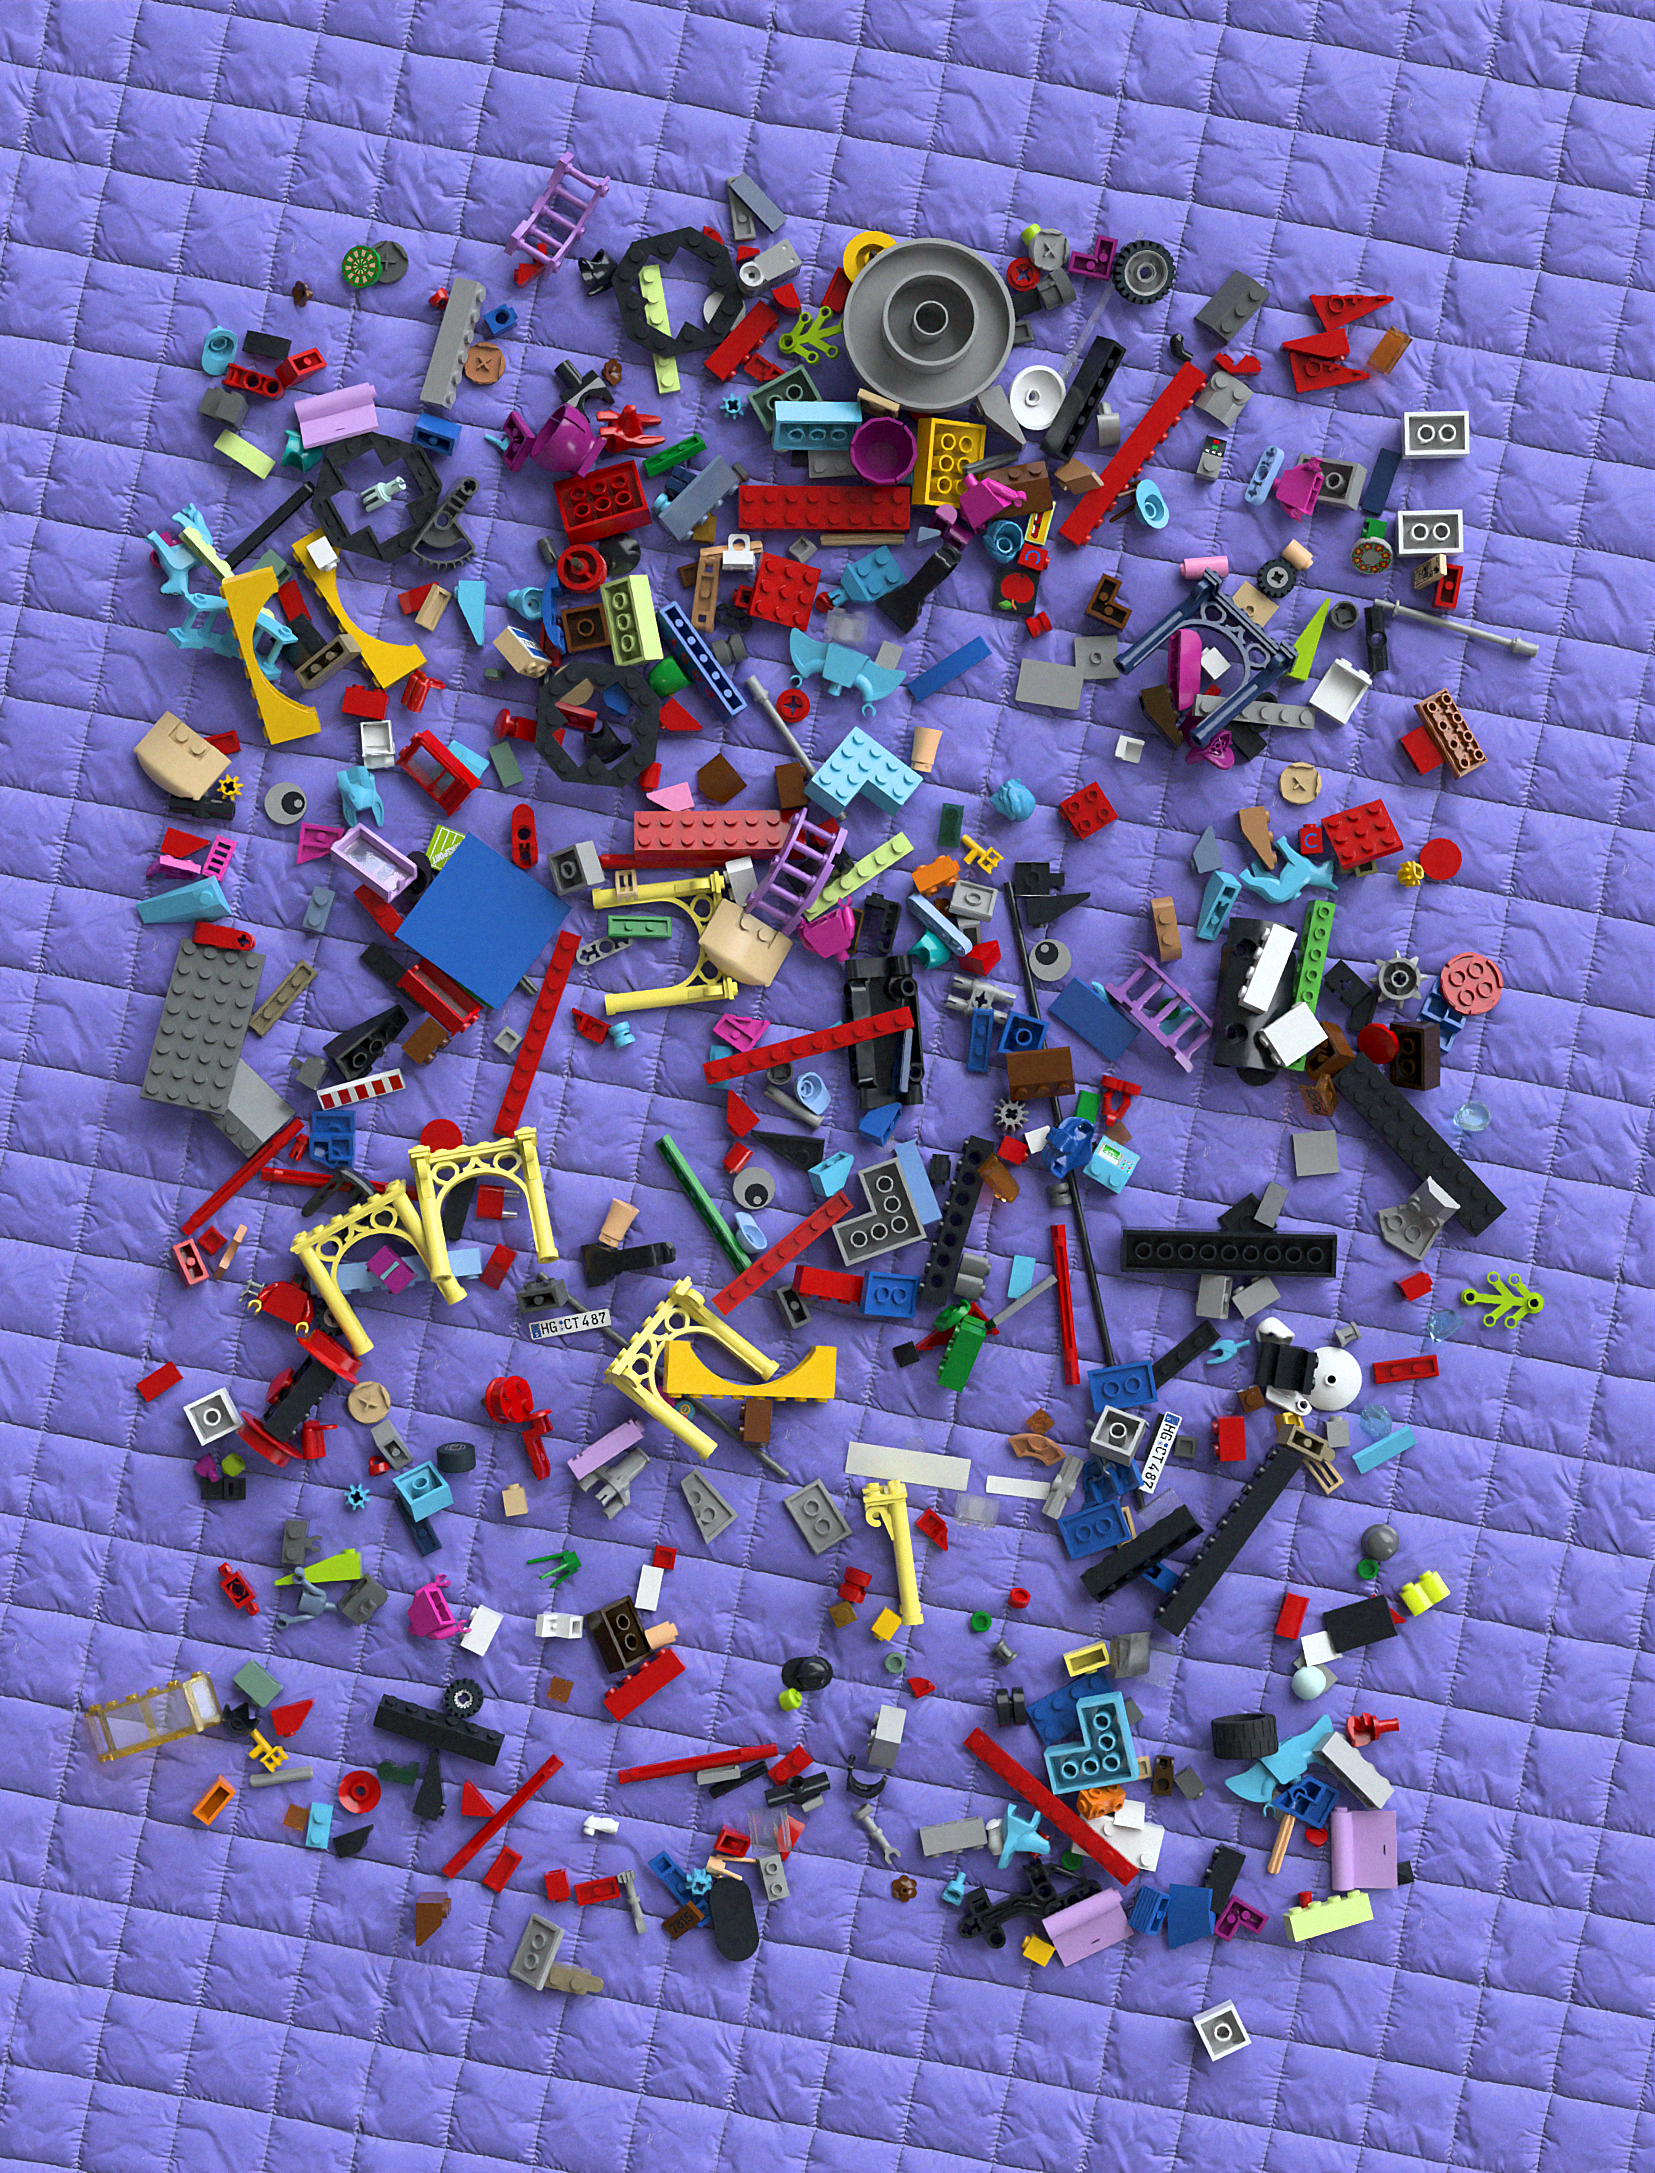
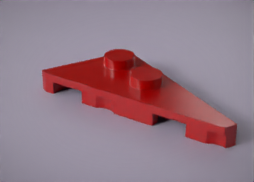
M1312 294L1309 296L1325 332L1336 330L1394 301L1393 296L1386 295L1320 296Z
M1294 352L1288 354L1296 394L1370 379V374L1364 373L1361 370H1353L1342 367L1339 364L1319 361L1313 357H1304Z
M975 1301L970 1303L971 1308L967 1314L987 1322L989 1320L988 1316ZM955 1325L943 1332L934 1330L915 1344L918 1351L934 1349V1346L948 1344L950 1337L952 1338ZM997 1327L986 1331V1335L993 1334L994 1336L1000 1333Z

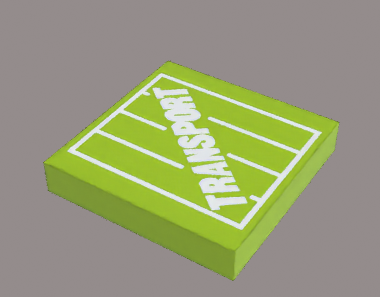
M437 824L426 852L431 868L441 871L466 835Z

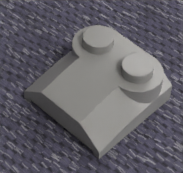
M1217 369L1194 406L1202 409L1229 429L1253 392L1227 372Z
M1431 1177L1407 1200L1409 1209L1416 1213L1424 1221L1425 1225L1431 1229H1439L1461 1207Z

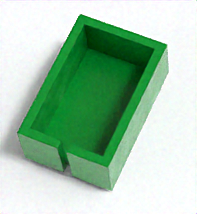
M966 1314L962 1320L956 1323L952 1338L950 1337L945 1354L942 1356L936 1373L939 1376L938 1384L962 1393L985 1339L987 1328L984 1326L985 1321Z

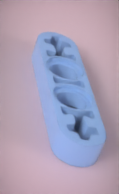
M913 893L906 899L908 909L958 956L964 957L972 950L970 940L922 895Z

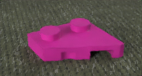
M302 822L296 863L301 864L331 854V846L334 842L340 841L344 837L345 829Z
M160 855L147 868L146 877L153 878L154 873H165L166 879L194 880L200 874L201 865L194 864L191 860L174 859L171 855Z
M725 1013L712 1032L740 1053L750 1051L770 1025V1022Z

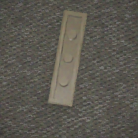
M302 959L250 1018L249 1026L261 1037H264L319 973Z

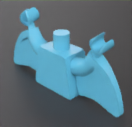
M797 628L791 630V657L795 667L800 672L799 675H793L789 681L791 683L793 679H799L800 683L795 689L801 687L804 678H808L813 673H823V678L831 680L828 693L839 696L843 686L848 688L855 686L862 692L863 701H865L862 713L866 717V710L872 708V716L874 717L876 709L872 706V701L891 694L906 677L905 671L880 667L869 660L870 657L834 642H817Z
M1326 1714L1322 1715L1305 1733L1294 1737L1288 1736L1279 1742V1751L1276 1754L1257 1758L1258 1761L1246 1772L1225 1779L1226 1786L1244 1799L1253 1802H1264L1265 1807L1262 1809V1816L1266 1818V1808L1271 1809L1272 1816H1274L1276 1809L1271 1805L1273 1800L1272 1791L1278 1783L1285 1785L1290 1782L1294 1786L1302 1780L1300 1774L1308 1769V1764L1318 1763L1323 1767L1325 1766L1312 1753V1750L1325 1733L1333 1732L1329 1716Z

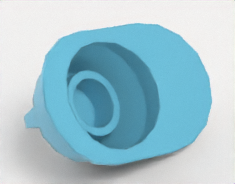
M217 326L206 334L202 353V366L207 373L222 375L228 371V363H234L238 346L236 334L223 329L221 326Z
M1145 479L1138 484L1136 489L1134 513L1137 520L1143 525H1150L1153 528L1160 529L1168 523L1169 512L1156 484L1151 480Z

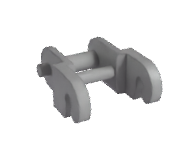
M253 1278L250 1281L247 1280L248 1286L246 1290H242L241 1298L238 1302L242 1303L246 1293L257 1296L265 1288V1283L262 1285L255 1283ZM253 1286L260 1289L259 1293L250 1291V1287Z

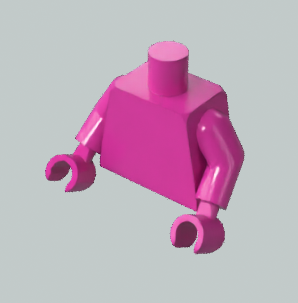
M1312 457L1309 462L1295 466L1292 470H1285L1282 479L1275 477L1270 488L1277 491L1276 499L1281 501L1280 507L1287 516L1302 523L1301 516L1303 514L1312 515L1324 480L1323 476L1314 472L1322 471L1319 468V464L1323 462V459Z
M971 473L962 479L968 491L959 497L961 518L973 527L975 534H980L981 528L986 531L987 520L1009 506L1012 500H1014L1016 507L1022 506V502L1018 499L1027 501L1025 492H1016L990 478L978 483Z
M847 895L848 903L845 905L842 904V898H838V904L843 907L842 911L840 908L809 923L806 922L805 918L802 919L800 926H797L795 929H798L797 934L804 948L815 954H820L822 958L834 955L838 963L844 962L849 958L845 949L850 947L855 930L853 911L849 908L852 905V898Z
M438 1574L434 1583L430 1582L415 1592L412 1605L407 1611L412 1622L408 1626V1631L411 1635L427 1637L430 1640H444L455 1636L457 1632L467 1634L472 1631L471 1628L463 1630V1625L470 1622L467 1620H460L457 1626H453L456 1621L440 1588H438L439 1586L441 1588H448L451 1582L449 1580L441 1583L447 1577L445 1574Z

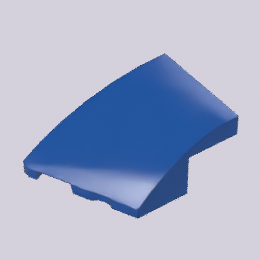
M1438 975L1415 1021L1440 1024V1051L1447 1054L1450 1052L1456 1034L1463 1029L1468 1015L1456 1012L1445 1002L1440 991V976Z
M313 1109L312 1134L309 1137L310 1158L324 1163L331 1169H337L338 1166H349L354 1169L356 1111H323Z
M1100 1456L1084 1463L1083 1489L1085 1490V1503L1082 1504L1083 1510L1120 1497L1145 1485L1134 1457L1129 1467L1109 1459L1116 1466V1471L1112 1468L1106 1469L1111 1474L1110 1478L1105 1477L1103 1474L1104 1463Z
M1308 1775L1275 1798L1271 1804L1321 1829L1341 1791Z
M1170 1883L1169 1895L1172 1896L1168 1907L1169 1949H1177L1179 1946L1193 1943L1200 1938H1206L1214 1934L1216 1913L1210 1911L1213 1889Z

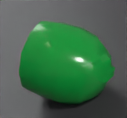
M673 656L666 657L656 663L648 674V685L656 695L662 697H671L674 693L693 683L692 678L682 670Z

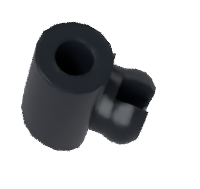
M1179 333L1174 334L1169 341L1172 355L1184 362L1188 361L1190 363L1193 354L1184 350L1183 336Z

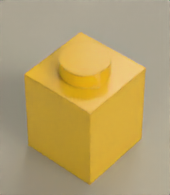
M884 1606L871 1626V1630L874 1631L872 1635L882 1642L884 1639L889 1641L902 1622L901 1616Z
M1033 1932L1030 1936H1025L1020 1946L1023 1948L1022 1954L1044 1967L1055 1950L1054 1944Z

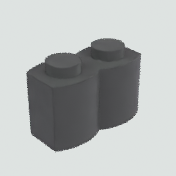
M963 1251L952 1293L978 1300L979 1296H983L986 1288L983 1279L985 1275L989 1276L992 1265L988 1263L989 1258Z

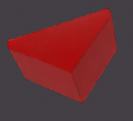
M998 940L974 945L972 950L964 957L957 955L960 969L986 976L1001 959Z
M467 1779L463 1785L461 1815L492 1817L496 1810L474 1784Z
M723 1824L713 1848L744 1858L753 1839Z

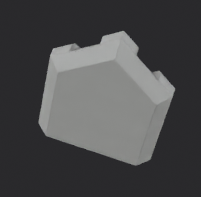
M1408 1204L1377 1211L1384 1240L1419 1262H1422L1443 1225L1439 1229L1427 1227L1424 1221L1409 1209Z

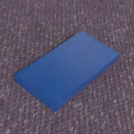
M1077 976L1070 981L1048 1008L1112 1062L1118 1059L1141 1031L1138 1026Z

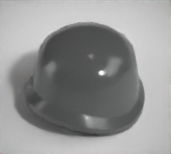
M1374 1524L1363 1533L1362 1548L1365 1554L1373 1560H1387L1398 1550V1534L1388 1525Z

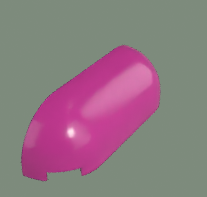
M1189 629L1176 630L1174 635L1169 637L1167 689L1171 688L1173 699L1176 703L1173 706L1178 711L1190 707L1193 704L1194 694H1199L1202 643L1200 636Z

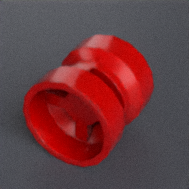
M1044 611L1038 613L1034 618L1029 617L1024 620L1032 639L1039 637V634L1042 632L1052 631V626Z

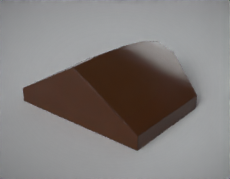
M721 753L698 770L699 788L708 799L726 804L747 787L746 783Z

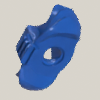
M1067 1117L1063 1119L1058 1129L1052 1127L1045 1136V1139L1049 1142L1041 1151L1042 1161L1046 1169L1061 1179L1071 1170L1088 1165L1093 1158L1092 1138L1096 1131V1126L1082 1117Z

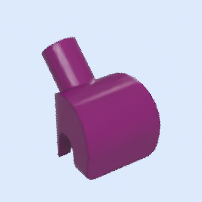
M207 1453L193 1468L201 1476L209 1477L211 1482H217L219 1479L216 1473L217 1463L214 1462L210 1453Z

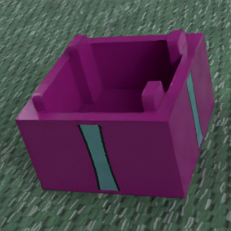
M389 1245L383 1246L365 1264L368 1267L366 1271H372L390 1289L388 1292L390 1295L393 1293L395 1295L400 1294L418 1276Z

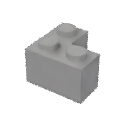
M881 1704L880 1711L875 1712L873 1725H876V1729L871 1730L866 1754L869 1755L868 1764L893 1769L901 1742L906 1710Z

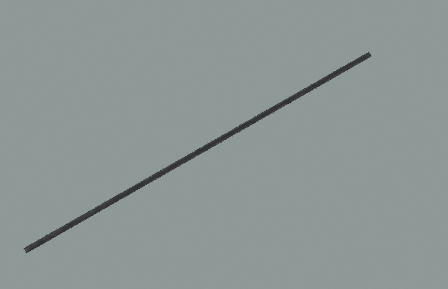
M1012 881L1006 882L1004 887L1032 1017L1041 1020ZM1046 1038L1044 1039L1041 1049H1048ZM1058 1096L1049 1097L1055 1126L1058 1129L1063 1121ZM1073 1169L1066 1174L1106 1365L1110 1367L1115 1366ZM1138 1488L1133 1490L1137 1509L1146 1508L1142 1490Z

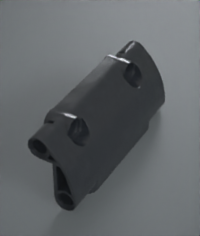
M1230 918L1228 928L1229 939L1223 944L1221 949L1222 954L1212 1029V1039L1217 1044L1214 1048V1066L1226 1068L1240 1067L1268 1075L1278 1074L1279 1065H1276L1272 1060L1270 1049L1261 1043L1258 1030L1266 1028L1290 1011L1296 955L1292 949L1267 1012L1260 1015L1238 1005L1240 1000L1238 994L1241 987L1247 983L1246 973L1249 967H1253L1255 963L1253 956L1258 947L1261 948L1263 943L1261 936L1264 929L1276 924L1294 932L1295 927L1260 919Z
M912 955L845 960L847 983L843 987L846 1023L909 1006L915 1026L910 1028L913 1030L910 1069L913 1070V1076L911 1077L909 1069L908 1092L904 1094L894 1095L890 1093L895 1033L848 1046L850 1080L856 1091L857 1109L880 1108L895 1102L901 1103V1106L924 1104L921 1082L924 1078L925 1070L918 985L912 977ZM903 984L906 985V992L903 990Z

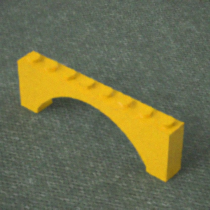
M319 527L292 544L291 546L294 551L291 553L298 563L302 561L306 567L303 572L308 580L315 581L317 587L314 589L321 599L325 597L329 603L326 608L332 617L336 615L340 620V623L337 625L342 633L351 634L361 648L363 659L360 661L367 671L371 669L375 676L372 679L378 689L383 687L387 691L413 674L415 669H421L426 666L428 662L416 644L401 646L377 640L360 630L349 619L338 596L336 586L337 567L328 572L325 570L321 572L306 547L325 536L322 528ZM332 546L335 554L339 558V553L341 549Z
M273 566L222 579V586L219 587L222 599L227 600L228 606L225 607L227 617L232 619L234 627H232L234 639H239L241 647H238L241 660L245 659L247 667H244L247 680L251 679L253 684L250 690L253 700L257 699L259 704L256 707L258 717L263 719L265 726L262 727L265 739L270 740L271 745L321 732V724L315 706L308 707L279 692L264 676L255 658L253 631L256 620L266 601L273 593L278 592L279 587Z
M665 1340L662 1392L669 1393V1397H682V1394H690V1398H703V1394H711V1398L723 1399L724 1395H732L731 1399H744V1396H752V1399L765 1400V1396H773V1400L786 1401V1397H794V1401L806 1402L807 1398H815V1402H827L828 1398H834L837 1347L811 1345L810 1352L786 1375L769 1383L744 1386L732 1384L713 1374L697 1358L690 1347L691 1342Z

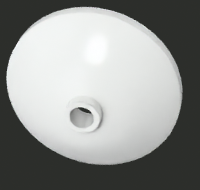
M1034 365L1022 370L1014 378L1008 394V402L1018 424L1031 430H1042L1050 427L1066 397L1065 385L1059 374L1047 366Z
M1322 1347L1314 1350L1319 1357L1318 1367L1314 1370L1313 1376L1315 1377V1387L1311 1390V1395L1302 1394V1396L1312 1406L1321 1410L1334 1411L1346 1407L1356 1398L1362 1383L1361 1370L1357 1361L1348 1352L1337 1347ZM1333 1375L1335 1377L1334 1383L1328 1382L1329 1376Z

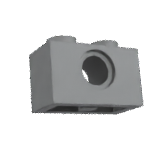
M774 1851L756 1856L765 1899L770 1902L790 1896L780 1854Z

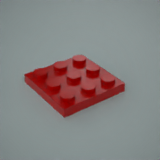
M761 552L746 615L789 628H797L800 631H806L821 569Z
M1382 799L1321 819L1323 829L1342 870L1404 850L1403 843Z

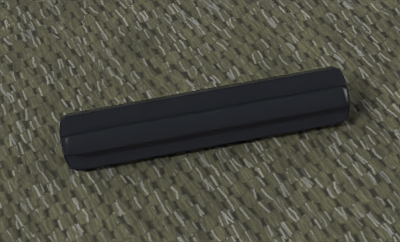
M761 1761L740 1772L741 1778L722 1781L710 1787L709 1792L712 1798L716 1799L767 1773L769 1768L765 1761Z

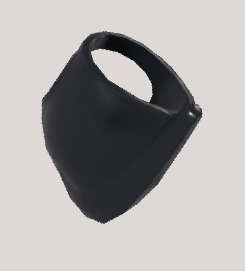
M599 249L592 261L584 257L578 258L579 270L585 283L590 287V291L587 292L588 297L595 296L613 287L611 278L618 264L606 250Z
M605 719L602 720V729L600 731L583 734L584 749L588 759L596 754L603 764L613 762L632 747L631 743L623 744Z

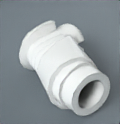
M591 1815L583 1824L585 1826L583 1832L593 1836L595 1829L616 1835L619 1822L612 1820V1818H598Z
M992 1819L985 1827L989 1836L988 1848H990L992 1855H1000L1003 1851L1004 1844L1001 1833L1003 1819Z

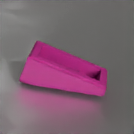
M217 834L201 874L208 877L215 876L217 880L223 882L238 842ZM221 842L231 847L228 850L220 847L219 843ZM218 850L223 853H226V858L217 855L216 851ZM215 858L221 860L224 863L223 865H219L217 863H214L213 859ZM212 866L220 869V872L216 873L214 871H211L210 867Z

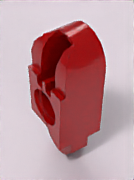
M522 803L518 804L514 811H512V857L517 866L522 869H530L539 861L534 810L529 805ZM522 829L530 831V837L527 840L519 838V832ZM526 852L530 854V859L527 861L522 858V855Z

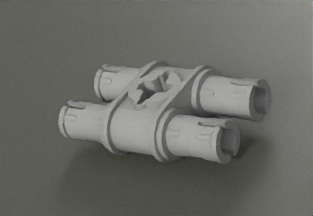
M956 974L954 980L960 981L962 984L953 981L952 987L970 992L969 995L971 997L968 1000H964L949 994L947 1000L953 1001L956 1004L946 1002L945 1007L963 1012L965 1017H972L973 1007L978 1008V1002L975 1001V998L980 997L983 991L984 999L987 1000V1003L982 1004L980 1008L992 1009L991 1003L994 1001L1013 1007L1015 1001L1006 999V997L1016 999L1017 994L999 989L997 984L992 985L980 981L979 978L972 980ZM994 1009L993 1023L1004 1026L1005 1021L1001 1020L1000 1017L1006 1019L1007 1013Z

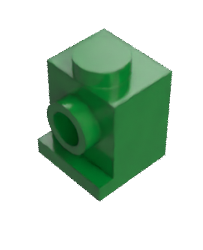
M1367 517L1363 525H1367V528L1363 527L1360 539L1364 537L1365 539H1370V537L1384 539L1388 522Z

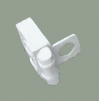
M731 534L729 536L728 551H723V570L755 571V556L753 551H750L749 535ZM736 539H742L745 542V548L742 551H736L733 548V542Z
M391 720L360 723L364 766L371 770L395 767V744L393 742Z

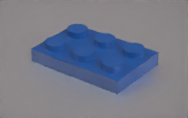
M865 1270L859 1313L915 1318L920 1276Z
M1150 1359L1087 1371L1094 1413L1103 1412L1106 1405L1122 1409L1158 1402Z
M1118 1498L1057 1520L1071 1560L1132 1539Z

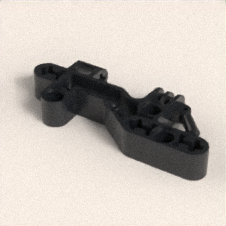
M1038 1858V1863L1034 1864L1031 1862L1029 1867H1026V1865L1022 1866L1032 1886L1028 1893L1013 1892L991 1903L984 1886L964 1894L972 1913L959 1920L958 1931L961 1937L965 1939H971L983 1933L988 1945L993 1949H999L1006 1943L1005 1932L1001 1926L1002 1923L1019 1915L1045 1919L1054 1914L1050 1911V1906L1054 1905L1057 1908V1912L1064 1910L1063 1906H1061V1900L1064 1901L1065 1907L1068 1908L1072 1906L1067 1902L1070 1896L1076 1895L1079 1898L1078 1902L1083 1901L1080 1891H1083L1087 1899L1093 1896L1091 1893H1088L1089 1887L1093 1886L1097 1894L1102 1891L1101 1885L1096 1880H1087L1085 1875L1074 1874V1871L1056 1865L1053 1862L1043 1865L1041 1859ZM1056 1873L1069 1879L1073 1877L1080 1880L1081 1884L1063 1893H1057L1049 1875ZM1044 1874L1046 1879H1041L1034 1884L1032 1879H1040V1875ZM1041 1886H1049L1050 1892L1047 1895H1041L1039 1893ZM975 1918H977L978 1924L980 1926L979 1928H977V1924H975ZM965 1923L971 1926L970 1932L964 1929ZM993 1933L1002 1935V1939L999 1942H992L990 1937Z

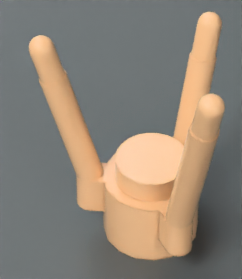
M717 1853L716 1857L710 1856L705 1872L710 1873L712 1877L717 1879L723 1877L721 1876L722 1874H725L737 1880H742L741 1876L725 1870L726 1863L722 1861L756 1864L757 1862L756 1859L725 1856Z

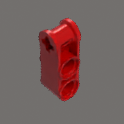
M228 363V371L225 380H222L221 384L275 401L280 400L285 395V388L278 379ZM258 378L257 386L249 387L250 380ZM275 384L278 385V391L270 394V387Z
M199 921L195 922L192 942L230 950L232 948L245 951L252 950L256 945L255 937L248 932L220 925L214 926V924ZM246 936V939L249 940V944L243 945L242 943H240V940L245 939Z

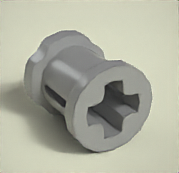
M1354 1321L1341 1330H1334L1342 1347H1345L1346 1343L1356 1338L1358 1340L1362 1338Z

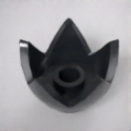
M247 1702L242 1703L232 1711L226 1703L222 1712L223 1728L226 1734L232 1738H242L249 1735L257 1727L261 1719H250Z

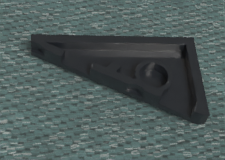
M751 1129L750 1135L758 1142L768 1146L775 1153L807 1173L808 1170L822 1162L825 1138Z

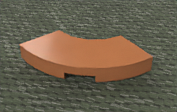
M240 1224L213 1275L214 1278L219 1280L224 1275L247 1231L246 1226Z
M1023 1433L1008 1438L1018 1458L1024 1456L1036 1457L1043 1461L1047 1467L1066 1458L1065 1452L1058 1444L1042 1435Z

